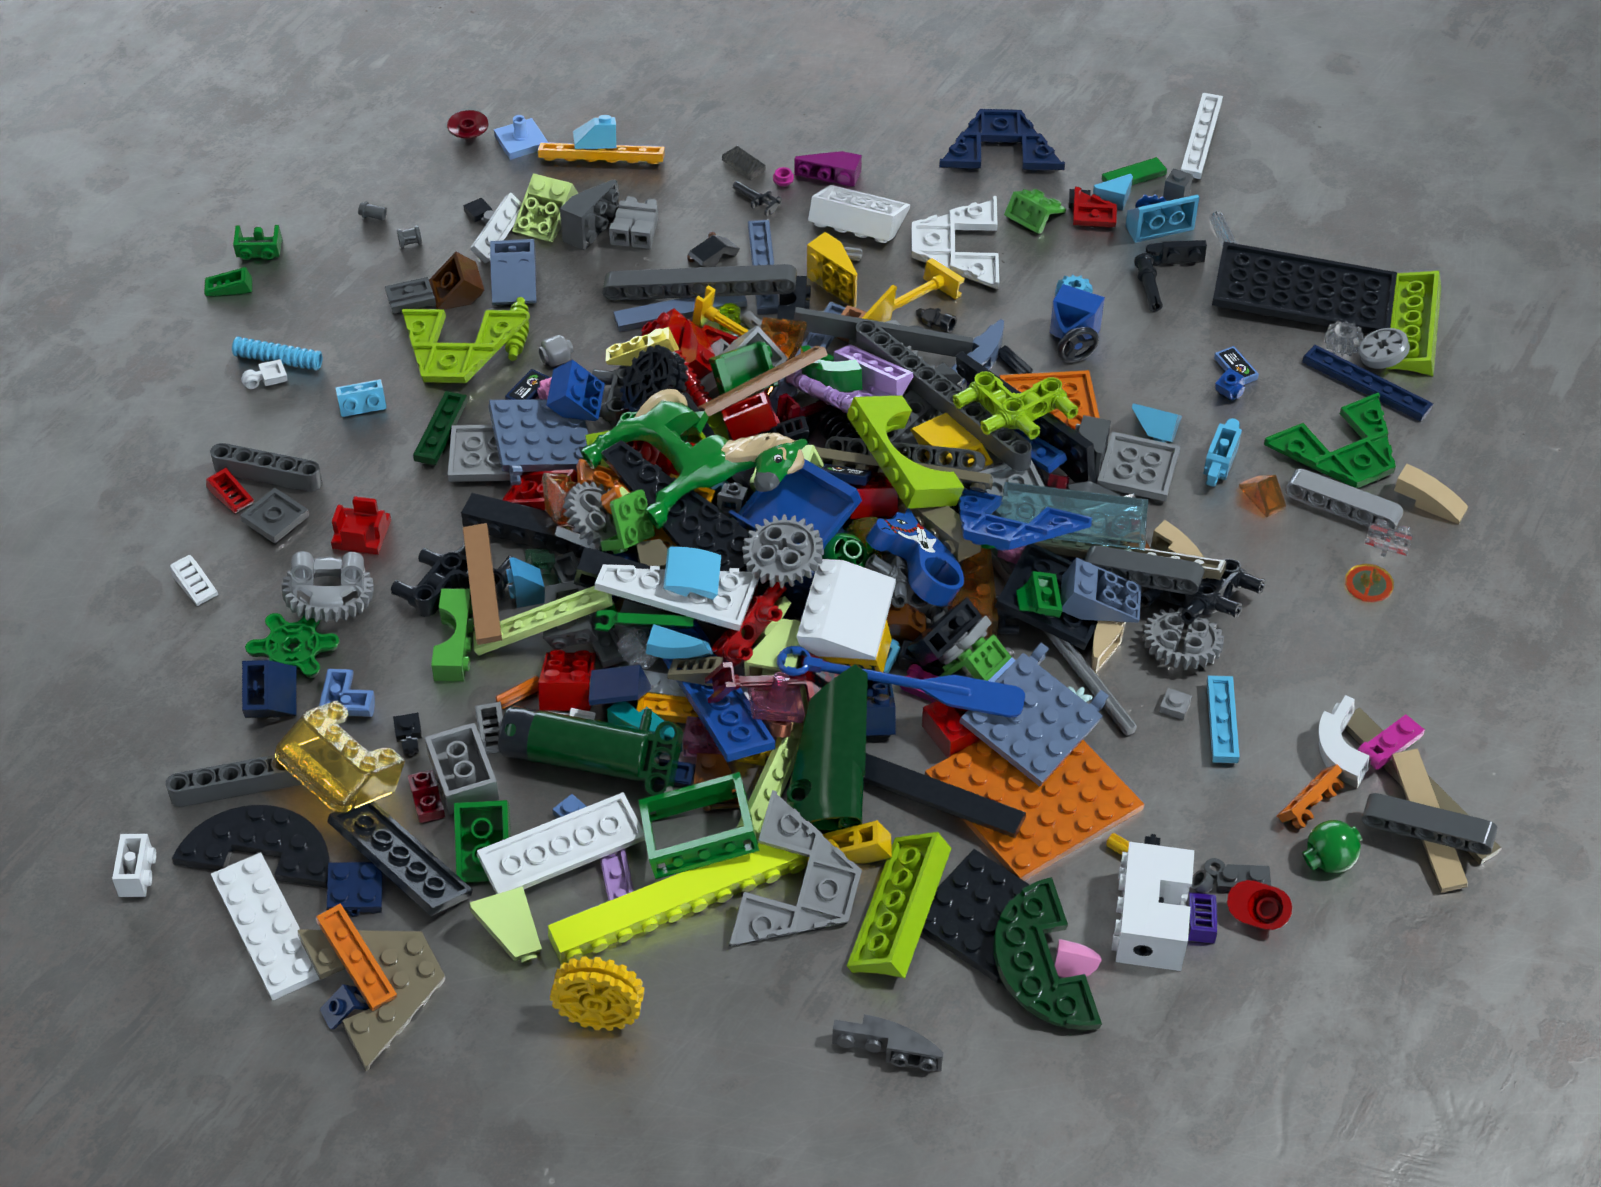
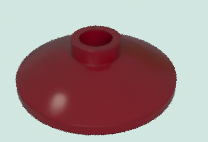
M474 110L457 112L447 122L448 131L452 135L465 139L482 135L489 126L487 117L483 113Z

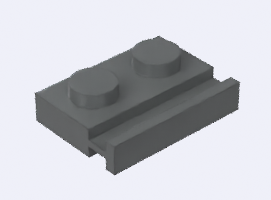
M428 277L385 286L386 295L393 314L402 312V309H417L436 304Z

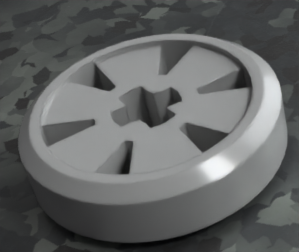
M1383 328L1365 336L1359 344L1358 352L1363 364L1370 368L1381 369L1401 362L1407 356L1410 345L1403 331L1395 328Z

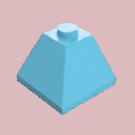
M601 115L599 118H593L573 131L575 149L616 148L615 117Z
M1133 403L1132 409L1148 436L1154 437V441L1173 442L1182 418L1181 415Z

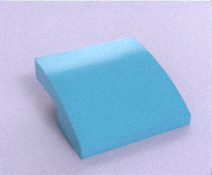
M669 547L667 549L663 589L685 597L690 592L714 600L718 595L721 555L696 548Z

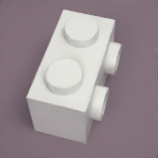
M120 834L112 877L118 897H146L147 886L152 884L151 864L156 862V849L151 846L148 834Z

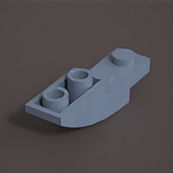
M1000 319L994 325H990L983 334L975 337L972 352L967 354L988 370L996 362L999 349L1002 347L1004 320ZM954 364L951 369L957 372V365ZM963 379L961 386L967 382L965 379Z

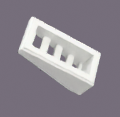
M191 555L170 565L172 577L196 606L218 595L215 587ZM206 587V590H204V591L198 593L197 595L195 594L196 592H198V591H200V590H202V589H204V588Z

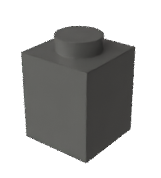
M1173 168L1165 180L1163 193L1165 200L1170 201L1188 197L1190 195L1193 175Z

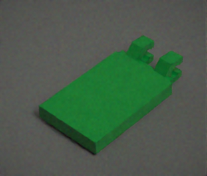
M597 610L596 618L606 617L608 623L606 625L596 623L595 630L608 632L613 625L653 627V624L664 628L690 629L693 627L694 618L677 615L617 613L613 610Z

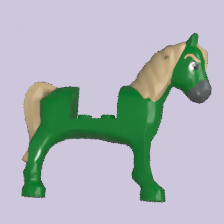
M666 389L652 395L640 407L634 418L619 423L605 434L598 435L591 445L585 446L580 452L592 469L597 468L601 464L603 459L601 452L620 440L625 443L639 440L645 441L663 453L673 464L679 477L673 483L658 491L655 503L644 509L651 523L657 529H660L666 524L669 510L683 495L696 488H710L738 472L756 467L757 470L754 478L756 490L759 492L772 491L787 474H792L804 467L805 461L802 449L807 445V440L799 439L794 441L780 433H763L729 441L720 435H712L692 447L689 442L684 443L680 434L701 419L687 406V400L684 395L676 389Z

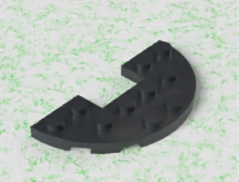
M271 805L241 806L210 817L195 827L183 839L172 857L174 865L218 871L227 867L233 851L252 854L261 852L265 856L280 858L274 874L276 880L327 888L328 863H331L324 838L309 820L291 810Z

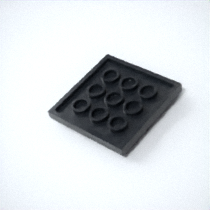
M1033 543L1026 545L994 607L1085 650L1098 623L1097 620H1081L1065 612H1062L1060 617L1019 610L1016 591L1028 582L1032 571L1056 574L1061 596L1062 575L1073 563Z
M973 849L937 888L922 933L997 983L1000 980V975L996 967L993 950L995 929L1009 901L1030 884L976 849Z

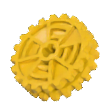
M583 956L581 960L572 958L569 959V963L563 962L560 965V969L556 970L550 1000L553 1001V1008L559 1009L558 1014L569 1017L568 1021L572 1023L578 1022L584 1028L592 1026L594 1030L606 1028L608 1031H613L614 1027L623 1029L626 1024L632 1025L634 1020L638 1019L645 987H642L643 982L641 979H636L637 974L634 971L626 970L627 966L623 964L616 965L615 961L610 959L603 961L601 957L589 959L587 956Z

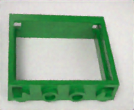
M740 772L638 800L648 858L655 880L760 851ZM738 797L744 823L743 827L657 850L652 821ZM751 839L752 843H743L744 840ZM665 863V867L659 868L658 864Z

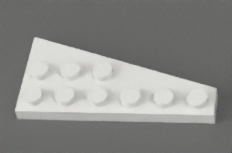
M603 564L595 582V590L740 631L760 576L754 579L752 572H739V568H729V571H720L718 595L712 600L690 592L685 597L663 589L665 569H660V566H650V569H636L634 565Z

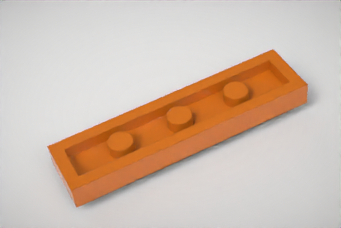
M341 903L316 916L318 925L371 1011L397 998V993Z

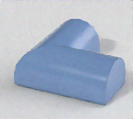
M328 669L318 708L319 713L332 716L372 717L375 708L373 690H350L354 675L353 670Z

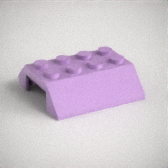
M850 344L834 351V362L856 359L862 368L863 390L839 392L830 386L826 387L817 380L810 379L802 374V369L786 376V380L811 397L847 413L854 397L903 395L913 378V372Z

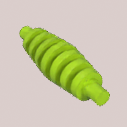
M518 297L516 303L511 305L510 310L528 311L525 299ZM529 320L505 343V350L509 353L508 358L512 361H515L517 356L523 351L529 333Z

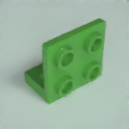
M1023 189L1022 191L1013 192L1004 215L1036 233H1042L1050 214L1065 213L1067 209L1061 206L1062 203L1060 201L1044 197L1045 194L1042 191Z
M994 634L987 639H984L982 636L971 645L972 649H966L957 657V660L954 659L952 662L944 665L942 668L945 671L939 677L951 675L965 666L975 679L988 681L1012 657Z

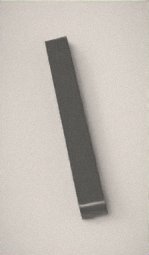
M789 264L610 271L605 275L602 294L608 300L705 297L708 285L716 289L715 297L789 294L795 290L797 270Z

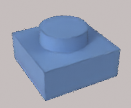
M571 794L553 808V815L556 818H560L587 806Z

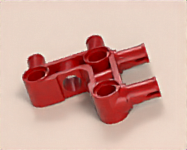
M776 582L773 587L769 586L762 596H758V593L761 592L758 589L763 587L756 586L740 631L728 628L714 643L712 652L717 657H723V662H732L733 667H735L741 660H749L753 655L751 646L771 621L777 622L782 618V610L774 605L782 593L786 591V587L781 588L779 582ZM743 628L745 629L744 637H742L741 630Z

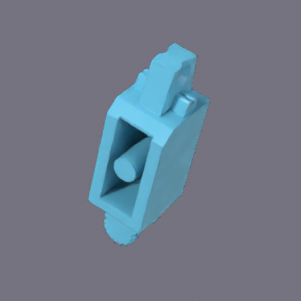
M1236 419L1227 420L1225 425L1219 423L1206 457L1203 474L1207 475L1206 485L1215 487L1219 478L1227 479L1239 448L1242 429H1239L1240 423Z

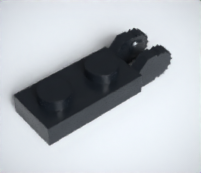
M1206 240L1151 243L1146 246V253L1153 256L1154 266H1158L1161 263L1205 262L1207 244Z

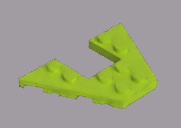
M402 309L423 382L467 383L530 319L528 311L486 310L475 343H437L446 318L444 310Z

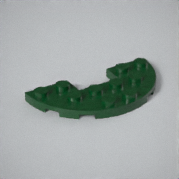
M1050 877L1034 882L1023 888L1018 895L1009 901L997 923L993 950L1000 978L1015 1000L1036 1017L1067 1029H1100L1102 1022L1086 975L1082 974L1059 979L1044 935L1046 933L1063 931L1068 927L1054 881Z

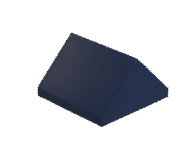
M640 665L591 670L589 706L639 700L651 690V684Z

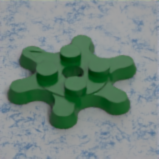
M272 613L265 619V624L270 629V634L264 639L250 640L247 642L245 649L252 657H267L270 661L296 666L306 677L314 678L320 671V664L315 660L316 655L321 652L336 650L340 641L336 634H319L316 632L315 629L321 620L316 623L314 618L306 620L304 615L299 621L289 623L284 620L281 614ZM290 644H298V647L294 648L293 651L287 648Z

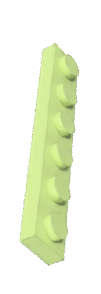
M595 586L502 620L500 621L502 641L478 645L475 631H473L474 651L479 656L594 613L597 610L613 605L612 594L595 590Z

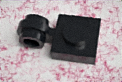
M419 713L393 716L397 742H402L403 754L414 756V753L419 752L417 739L422 738Z

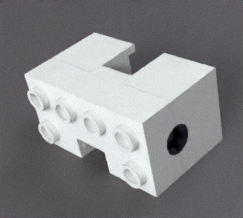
M1151 834L1150 836H1145L1144 844L1129 842L1128 852H1122L1121 867L1119 868L1118 890H1122V897L1118 896L1116 913H1121L1120 920L1116 919L1111 951H1116L1115 962L1181 971L1188 943L1190 907L1186 906L1189 888L1192 886L1194 850L1160 846L1161 838H1157L1156 834Z

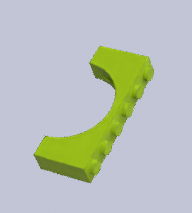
M903 396L854 397L848 408L847 417L907 509L956 506L965 488L954 472L930 469L911 461L892 445L887 436V433L890 431L905 429L912 409Z

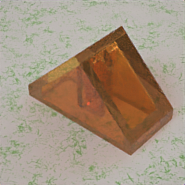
M1276 475L1257 476L1239 484V488L1266 518L1286 509V503Z

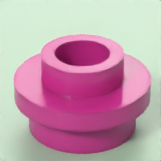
M780 167L773 174V181L779 186H787L794 181V175L789 168Z

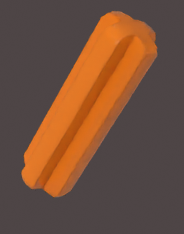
M534 676L495 697L496 702H500L502 709L539 691V677Z

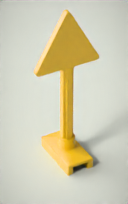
M931 258L926 261L923 276L927 283L896 299L897 286L891 285L862 318L880 322L890 321L894 310L932 290L940 289L956 300L961 297L962 293L959 292V286L964 283L965 279Z
M708 285L704 299L700 296L696 297L692 322L701 329L710 320L717 322L738 336H742L749 331L713 307L716 289ZM783 332L774 342L788 358L786 361L793 358L797 352L796 347L786 332Z

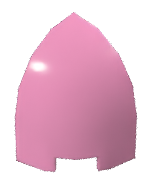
M1059 939L1054 964L1058 976L1066 978L1085 974L1087 977L1097 970L1101 962V957L1098 953L1087 946Z

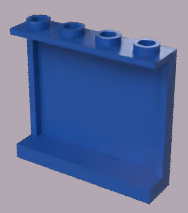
M804 459V467L792 474H787L775 489L767 492L756 490L738 513L730 510L729 514L747 531L755 532V524L764 526L763 519L773 522V516H776L778 520H782L783 515L786 514L787 520H791L795 515L797 522L804 518L806 526L812 523L814 530L819 531L820 538L823 540V548H825L861 503L862 499L856 488Z

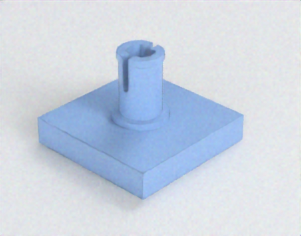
M522 115L514 116L513 124L494 129L495 138L510 160L538 152L540 143H548L532 118L526 120Z

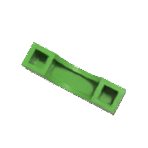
M441 589L439 603L441 623L451 627L455 632L450 639L435 645L433 648L431 664L434 681H464L465 671L470 670V657L467 656V652L472 651V637H469V635L474 631L470 589Z

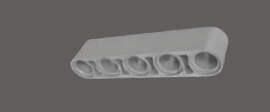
M1305 469L1295 470L1285 488L1286 494L1294 500L1384 533L1394 532L1403 515L1402 507L1395 502Z

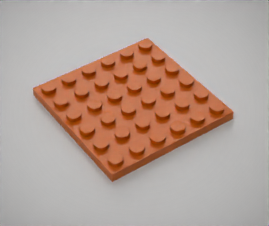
M981 739L925 771V775L1026 812V818L1016 838L962 819L1001 864L1023 881L1144 809V803L1084 740L1080 742L1040 787Z

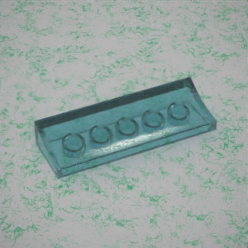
M1011 482L1004 483L1000 517L1029 524L1046 507L1092 517L1090 528L1051 539L1139 550L1145 549L1147 499Z

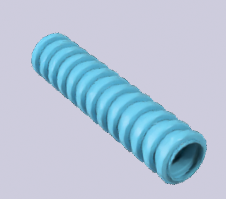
M239 336L232 343V353L236 357L240 355L242 358L260 359L267 362L281 359L283 365L291 366L293 364L294 367H306L309 370L313 368L315 371L319 370L323 361L321 351H314L313 349L308 351L306 348L288 347L279 343L255 341L245 337L242 339Z

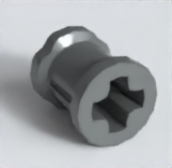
M418 225L412 229L402 231L397 229L400 248L414 243L422 244Z

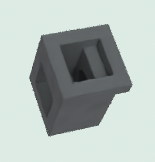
M724 483L717 498L719 511L727 517H731L729 514L730 510L738 513L746 504L748 488L743 487L739 483ZM726 502L736 504V509L725 507Z

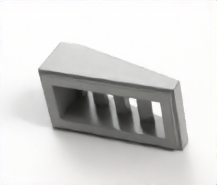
M495 702L475 706L479 735L486 754L500 752L498 745L489 747L486 745L488 742L498 741L499 735L485 738V734L499 732L503 718L501 703ZM497 715V718L483 721V717ZM499 724V727L484 729L486 725Z

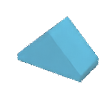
M1128 174L1096 184L1093 188V194L1101 197L1104 201L1116 204L1117 210L1123 211L1131 193L1133 176Z

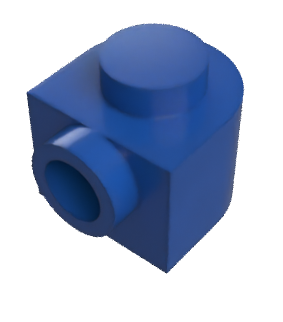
M1228 368L1215 383V389L1230 400L1240 398L1245 390L1244 376Z

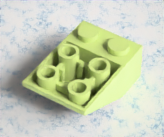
M533 173L512 232L553 242L561 229L560 208L572 196L578 194L574 185Z

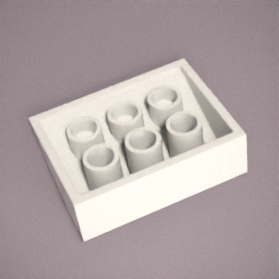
M830 185L812 196L808 221L814 222V225L817 227L830 226L834 227V230L837 232L845 233L850 231L854 232V235L857 237L866 238L870 236L874 237V240L877 242L886 243L895 237L910 209V204Z
M822 559L823 562L818 564V571H815L797 633L799 646L819 657L876 660L896 579L844 560Z

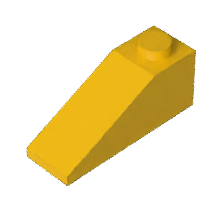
M878 820L822 835L855 864L872 863L892 858L891 834Z

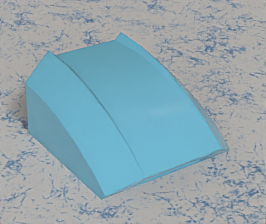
M653 624L647 642L646 654L663 659L696 658L714 655L709 642Z

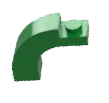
M809 345L800 346L801 353L811 349ZM819 359L802 368V374L839 392L863 390L862 368L856 359L838 362Z

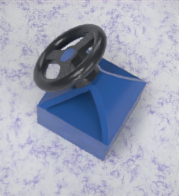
M1065 284L1061 286L1053 300L1050 334L1061 338L1057 347V354L1062 361L1068 363L1079 362L1089 357L1096 350L1099 343L1098 333L1101 330L1105 297ZM1066 344L1070 348V351L1067 353V355L1064 353V347ZM1089 346V348L1085 350L1083 353L1076 355L1078 351H1080L1084 347Z

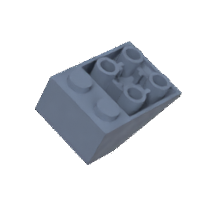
M534 239L490 241L492 305L516 303L518 297H523L525 304L537 303Z
M1076 558L1062 575L1060 596L1062 612L1081 620L1139 622L1141 585L1079 558Z

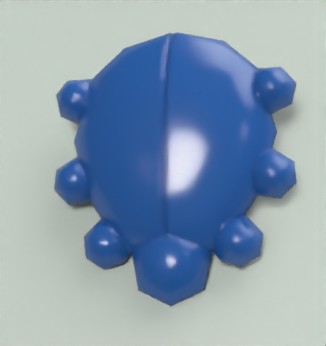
M1156 194L1153 196L1143 195L1135 203V208L1166 202L1163 196L1158 198Z

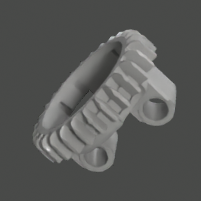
M297 552L292 556L291 571H287V577H283L282 597L286 607L290 608L292 613L297 612L298 617L305 615L306 620L314 618L316 623L319 620H325L326 623L328 620L337 622L340 618L346 621L347 616L354 618L356 612L361 614L364 608H368L369 603L372 602L374 592L373 578H370V572H365L364 559L361 554L356 552H348L342 559L341 557L333 558L331 556L314 559L308 552ZM322 576L341 577V586H314V578ZM297 590L311 597L310 605L309 602L301 597L297 599ZM353 591H357L358 598H353L343 605L342 598Z

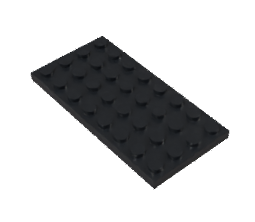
M1224 241L1212 306L1370 334L1373 331L1391 327L1397 272Z

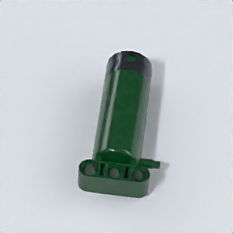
M513 705L508 707L502 718L498 746L500 753L507 757L645 782L647 792L655 796L673 790L683 741V731L679 725L670 721L661 722L655 731H651L652 709L647 708L644 709L640 728ZM673 727L675 735L671 740L666 741L664 732L667 728ZM663 753H668L670 757L669 763L661 766L659 763L660 756ZM662 778L664 780V788L662 791L656 792L654 783L657 779Z

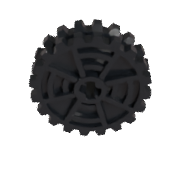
M655 345V347L649 346L646 352L640 351L639 357L633 358L631 367L628 366L626 369L627 375L622 379L624 386L621 387L620 392L623 393L621 397V402L625 404L623 408L629 412H638L640 407L652 395L662 390L676 389L681 394L687 389L685 382L689 376L685 374L688 367L684 364V358L680 357L678 353L672 352L660 345Z

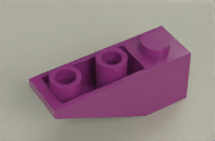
M844 151L795 156L794 175L855 187L862 168V155Z

